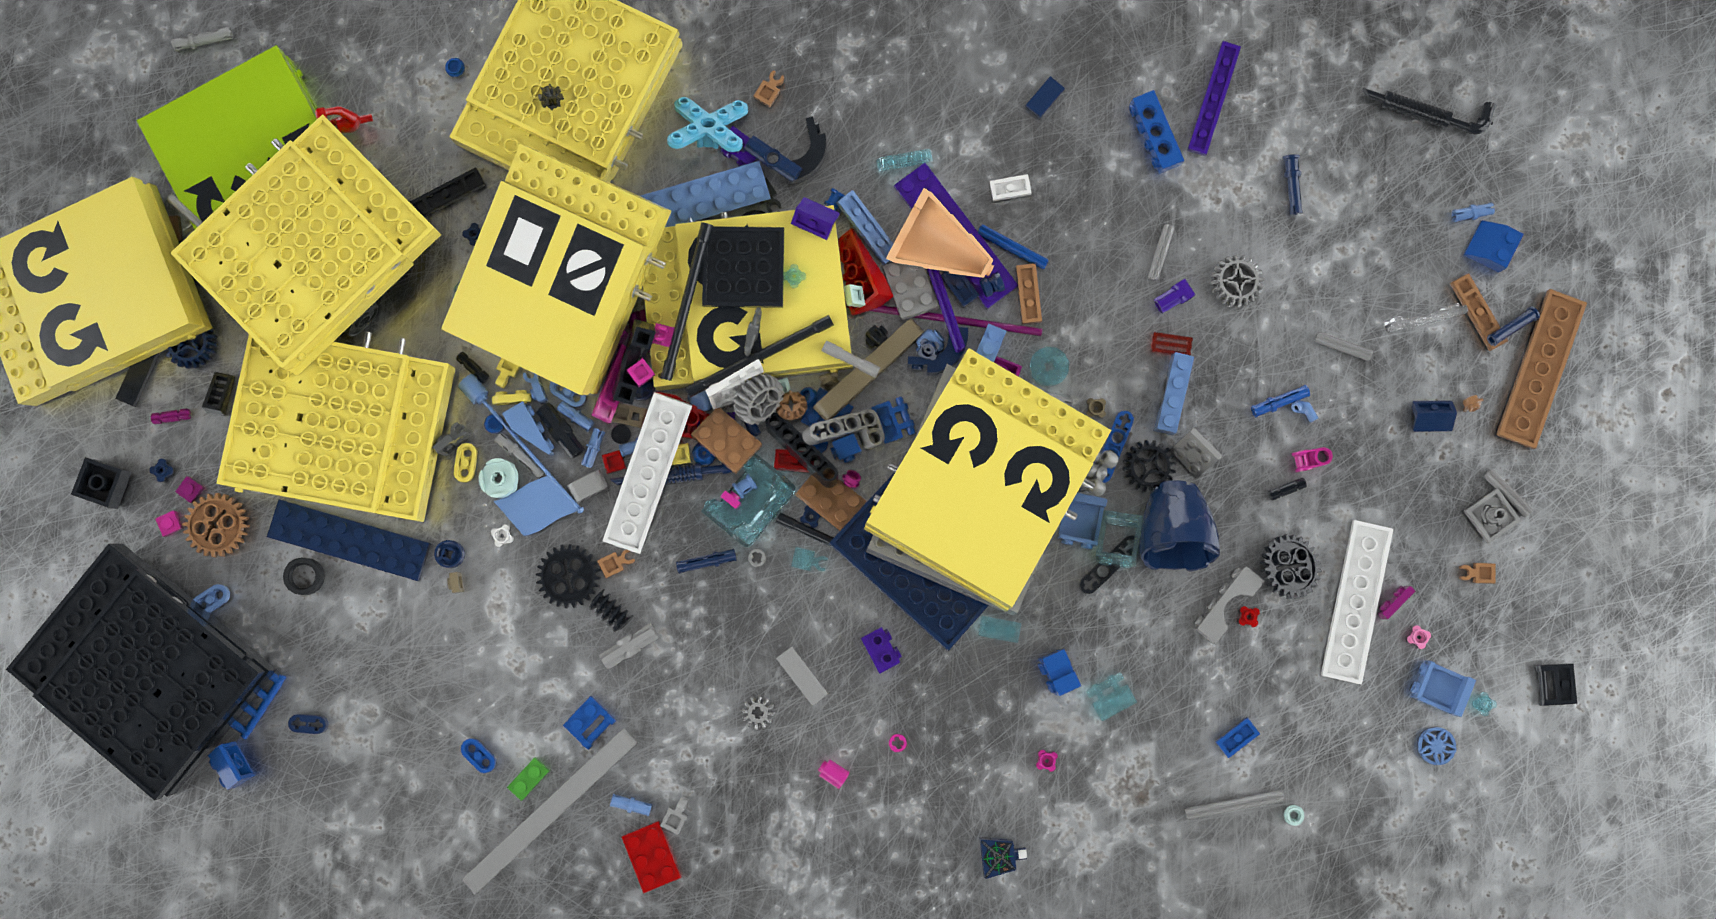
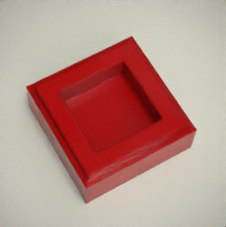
M620 450L602 455L607 474L627 469Z

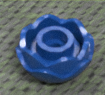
M697 443L692 450L694 461L696 463L701 462V465L708 466L716 459L700 443Z

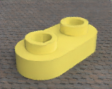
M517 390L515 394H507L505 391L495 392V396H492V405H514L522 401L525 403L532 402L531 394L527 393V390Z
M470 443L461 444L456 452L454 477L463 483L470 482L475 476L478 451ZM467 450L471 451V455L469 457L465 456V452ZM467 469L468 475L464 477L462 472Z

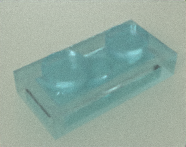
M982 616L978 636L1018 643L1021 623Z

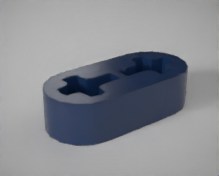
M297 714L291 716L288 721L289 729L296 733L321 734L329 726L327 718L320 715ZM299 719L301 722H306V725L299 726L298 728L297 725H294V721ZM319 719L323 727L317 730V727L311 726V723L318 722Z

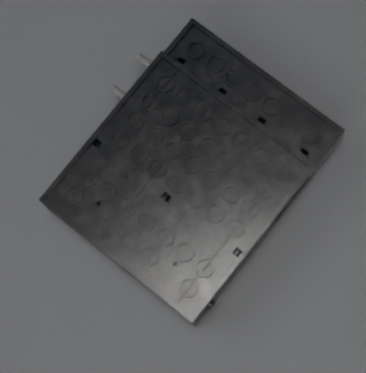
M108 544L6 668L12 676L34 693L32 697L42 704V707L35 714L36 717L38 716L41 719L49 710L69 727L62 736V739L66 737L65 741H68L76 733L154 801L161 799L164 795L168 797L178 792L227 732L232 723L236 721L277 670L158 569L150 567L124 544Z

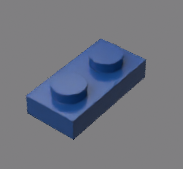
M1246 717L1216 740L1215 743L1225 756L1230 758L1260 735V733L1249 718Z

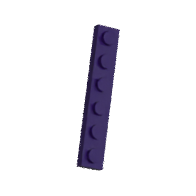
M1222 41L1187 151L1202 156L1207 155L1241 46Z

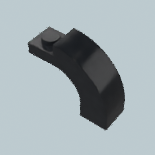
M813 116L805 118L810 137V147L803 157L792 160V162L802 168V171L793 183L789 181L790 186L802 183L814 176L821 168L826 156L825 133L819 134L821 133L819 123L814 122Z

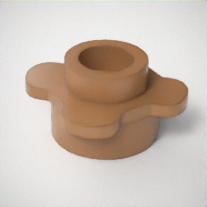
M1477 395L1465 399L1462 402L1465 407L1462 409L1463 412L1468 410L1469 412H1474L1480 409L1481 402L1484 401L1483 398L1479 399Z

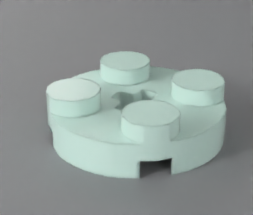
M501 458L491 459L479 473L480 488L491 497L505 498L517 490L518 471L512 462ZM498 473H500V475L502 476V480L500 483L498 481H495V478L498 477Z

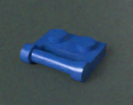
M590 696L563 726L589 750L593 746L592 743L610 724L613 725L617 720L598 701ZM602 715L605 719L586 738L583 733Z

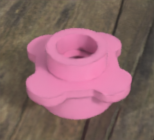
M1416 625L1412 628L1413 631L1407 637V641L1414 643L1419 649H1424L1426 643L1431 638V633Z

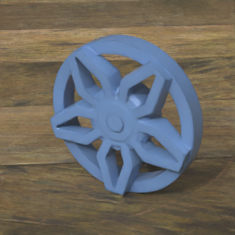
M1439 727L1426 729L1420 735L1417 743L1418 752L1422 759L1433 765L1448 763L1454 757L1457 750L1453 735L1446 729ZM1432 731H1440L1436 737L1430 733ZM1445 733L1444 739H1440V737ZM1427 735H1429V736L1432 737V739H1431L1430 741H1429ZM1448 737L1450 738L1451 744L1445 743ZM1425 739L1428 745L1422 749V741ZM1446 746L1452 748L1451 750H1445ZM1443 752L1446 754L1450 753L1446 759H1444L1445 755L1443 754ZM1433 754L1435 762L1429 760L1426 756ZM1438 754L1441 755L1440 761H1439V759H1438V757H1437Z

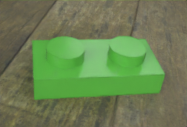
M534 757L507 788L518 799L523 801L550 770Z

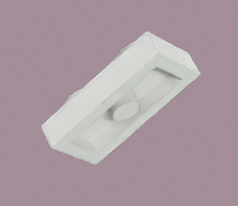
M1028 174L989 181L993 202L1031 195Z

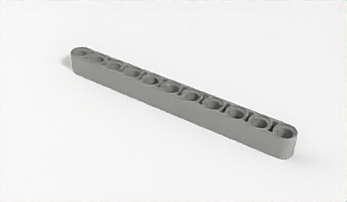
M625 728L622 729L478 863L462 881L474 894H477L637 744L635 739Z

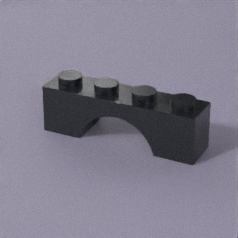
M637 319L634 320L612 389L613 400L633 405L638 385L628 374L627 369L642 358L645 359L656 333L654 324Z

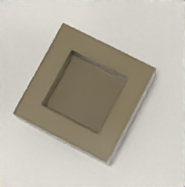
M461 572L449 573L447 585L449 590H452V593L464 592Z

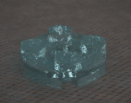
M1049 346L1039 349L1030 360L1032 378L1043 386L1060 384L1069 372V360L1064 352ZM1052 362L1055 369L1046 371L1044 363Z

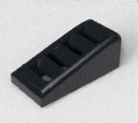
M214 372L202 408L207 413L225 416L235 378L233 375ZM218 381H226V385L220 384ZM217 388L224 389L223 392L216 391Z

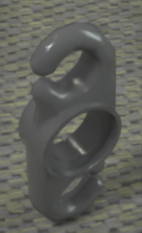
M760 307L756 308L753 320L749 323L744 350L746 356L750 355L754 341L756 342L758 338L762 314Z

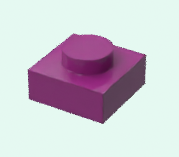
M186 476L175 492L193 504V501L197 500L205 487L190 476Z

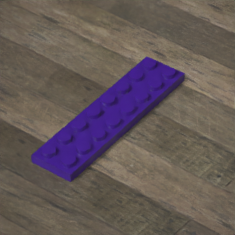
M923 163L894 185L896 191L911 210L923 188L932 192L948 212L954 215L964 229L975 237L993 259L992 265L994 267L990 275H985V277L989 278L992 274L999 272L1005 286L1004 291L994 292L992 296L986 297L980 285L979 279L981 278L965 276L979 294L978 299L986 309H989L1018 287L1016 281L981 235L978 234V231L926 163Z

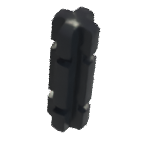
M460 352L457 355L456 360L461 365L463 364L464 368L475 377L477 376L481 383L484 384L490 378L489 374L482 371V368L469 358L466 353Z
M1304 478L1295 480V482L1292 481L1279 486L1278 489L1269 490L1268 495L1271 500H1276L1280 496L1283 497L1296 492L1297 489L1306 488L1307 483Z

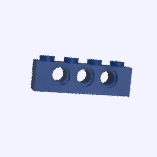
M1152 90L1132 98L1129 111L1138 122L1136 124L1137 130L1140 135L1143 134L1144 146L1153 157L1151 161L1154 169H1158L1159 174L1181 166L1184 158L1155 91ZM1143 112H1149L1152 118H1145ZM1151 130H1157L1160 136H1153ZM1164 147L1167 150V154H1161L1158 148Z

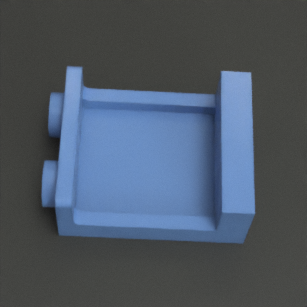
M1077 493L1068 509L1078 514L1076 520H1072L1064 515L1060 522L1057 539H1061V543L1073 545V542L1080 543L1081 547L1086 549H1093V546H1098V537L1107 499Z
M1425 660V663H1422L1419 667L1418 674L1420 675L1418 680L1411 687V698L1453 716L1462 717L1476 680L1439 666L1433 661Z

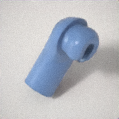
M1298 400L1292 403V411L1305 414L1310 423L1318 419L1316 412L1309 402Z

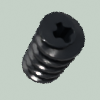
M603 589L592 600L589 609H596V616L602 614V621L608 619V627L614 624L612 631L616 632L624 628L634 615L626 617L628 610L621 612L620 610L623 605L615 606L617 600L609 601L611 594L609 593L604 596L605 589Z

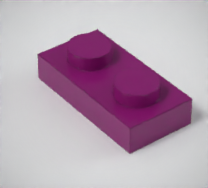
M1411 586L1398 587L1393 592L1395 596L1390 601L1386 600L1380 605L1379 608L1381 610L1377 615L1381 619H1389L1416 591Z

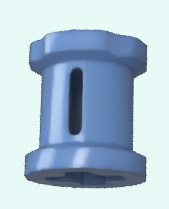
M747 474L746 478L737 484H732L741 499L751 490L758 488L750 474Z

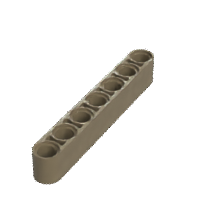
M912 318L905 322L865 359L881 367L876 378L915 344L916 339L924 333ZM855 368L819 400L813 408L824 420L832 419L876 378Z

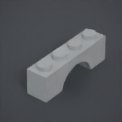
M1247 566L1237 567L1234 570L1229 584L1225 583L1220 588L1219 592L1221 594L1218 598H1213L1207 605L1208 611L1204 615L1200 614L1194 622L1196 626L1193 629L1212 644H1216L1228 629L1224 620V609L1229 600L1238 595L1253 597L1265 582Z

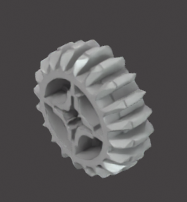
M1234 255L1232 259L1228 256L1225 258V262L1221 260L1218 263L1219 266L1214 267L1213 270L1216 273H1212L1211 277L1215 280L1211 281L1210 285L1216 286L1212 290L1213 293H1219L1216 299L1224 298L1222 304L1230 301L1229 307H1233L1236 302L1237 308H1240L1242 303L1248 306L1249 301L1254 302L1256 300L1255 296L1259 297L1261 295L1259 290H1262L1264 286L1260 282L1264 281V277L1258 276L1262 273V270L1256 271L1257 263L1253 266L1251 265L1252 258H1249L1246 262L1245 255H1242L1240 259H1238L1237 255ZM1233 267L1231 277L1222 279L1224 271ZM1241 268L1244 269L1250 276L1244 275L1241 271ZM1235 278H1237V281H1241L1239 285L1233 281ZM1252 283L1250 292L1242 296L1243 286ZM1225 287L1231 288L1233 294L1229 293Z
M760 373L757 377L754 376L751 380H746L745 385H741L742 388L740 391H737L738 396L734 398L735 403L733 406L736 415L743 422L758 425L761 421L765 422L766 418H771V414L776 412L777 407H780L779 403L783 400L782 395L784 394L783 386L774 376Z

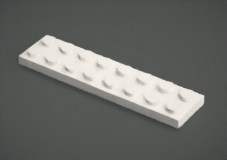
M654 392L603 542L639 554L641 553L691 411V404Z
M1352 520L1321 676L1362 685L1393 534L1392 528Z

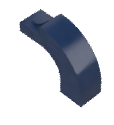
M959 327L966 348L969 327ZM948 332L947 346L937 355L935 360L908 356L907 367H911V370L916 371L927 368V375H937L944 372L947 364L954 366L960 360L964 351L955 352Z

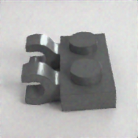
M456 422L451 426V433L446 436H440L435 441L436 444L433 448L437 453L447 457L463 441L469 439L471 434L465 430L461 432L465 427Z

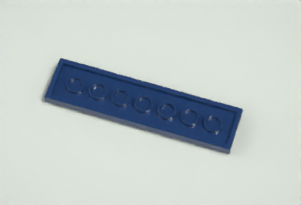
M278 499L267 533V537L415 581H420L431 543L280 499Z

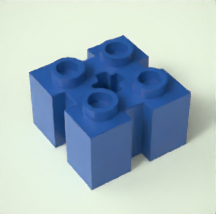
M1058 649L1038 658L1040 663L1037 665L1041 674L1047 675L1049 679L1046 685L1050 693L1061 696L1081 687L1065 649Z

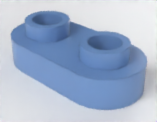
M551 381L550 391L559 399L575 408L582 407L586 403L587 395H580V400L574 401V396L579 394L567 388L558 391L557 387L559 385Z
M217 584L202 592L193 600L200 605L205 602V610L211 613L229 600L230 591L226 586ZM220 591L223 593L221 598L218 597Z

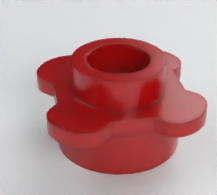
M1246 606L1241 607L1239 624L1256 627L1258 625L1257 617L1260 614L1259 609H1249Z

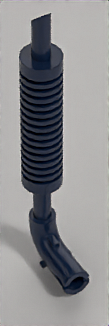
M701 462L695 463V465L691 463V466L683 464V467L682 465H679V467L675 465V468L671 466L665 484H668V482L669 484H672V482L674 484L676 481L677 483H680V481L682 483L684 480L685 482L687 480L690 482L691 479L693 481L697 479L698 481L703 480V475L722 472L723 474H728L732 471L723 463L722 465L702 467ZM624 477L611 478L610 480L619 486L622 485Z

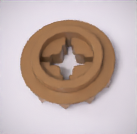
M789 390V392L782 395L783 400L779 403L780 407L776 409L778 415L786 420H795L802 417L807 409L805 397L798 391L792 392ZM790 400H792L794 404L792 408L793 411H791L789 405H787L789 404Z

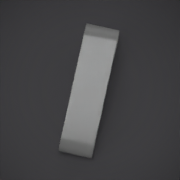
M872 409L814 423L806 428L802 435L804 442L809 445H815L848 436L852 433H858L862 446L868 450L882 444L885 438L879 417ZM864 417L868 419L869 424L865 422ZM847 421L851 424L852 428L848 427ZM829 426L833 427L834 433L830 431ZM870 435L874 437L875 442L871 440Z

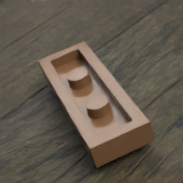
M1036 264L1016 265L1022 325L1041 323L1042 315Z

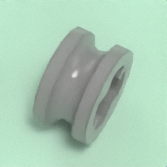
M754 549L749 553L748 561L752 566L760 567L766 562V555L762 550ZM756 552L758 555L759 553L762 554L761 562L758 564L757 561L755 563L752 561L754 558L753 554Z

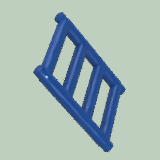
M274 673L269 679L274 684L268 693L261 689L257 694L258 697L263 699L257 710L250 705L244 709V712L252 716L246 727L238 721L232 723L230 727L241 733L240 736L246 740L252 733L283 685L286 676L281 674L278 676Z

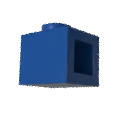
M854 433L833 441V447L830 448L834 459L838 458L839 462L844 461V463L855 460V456L861 453Z

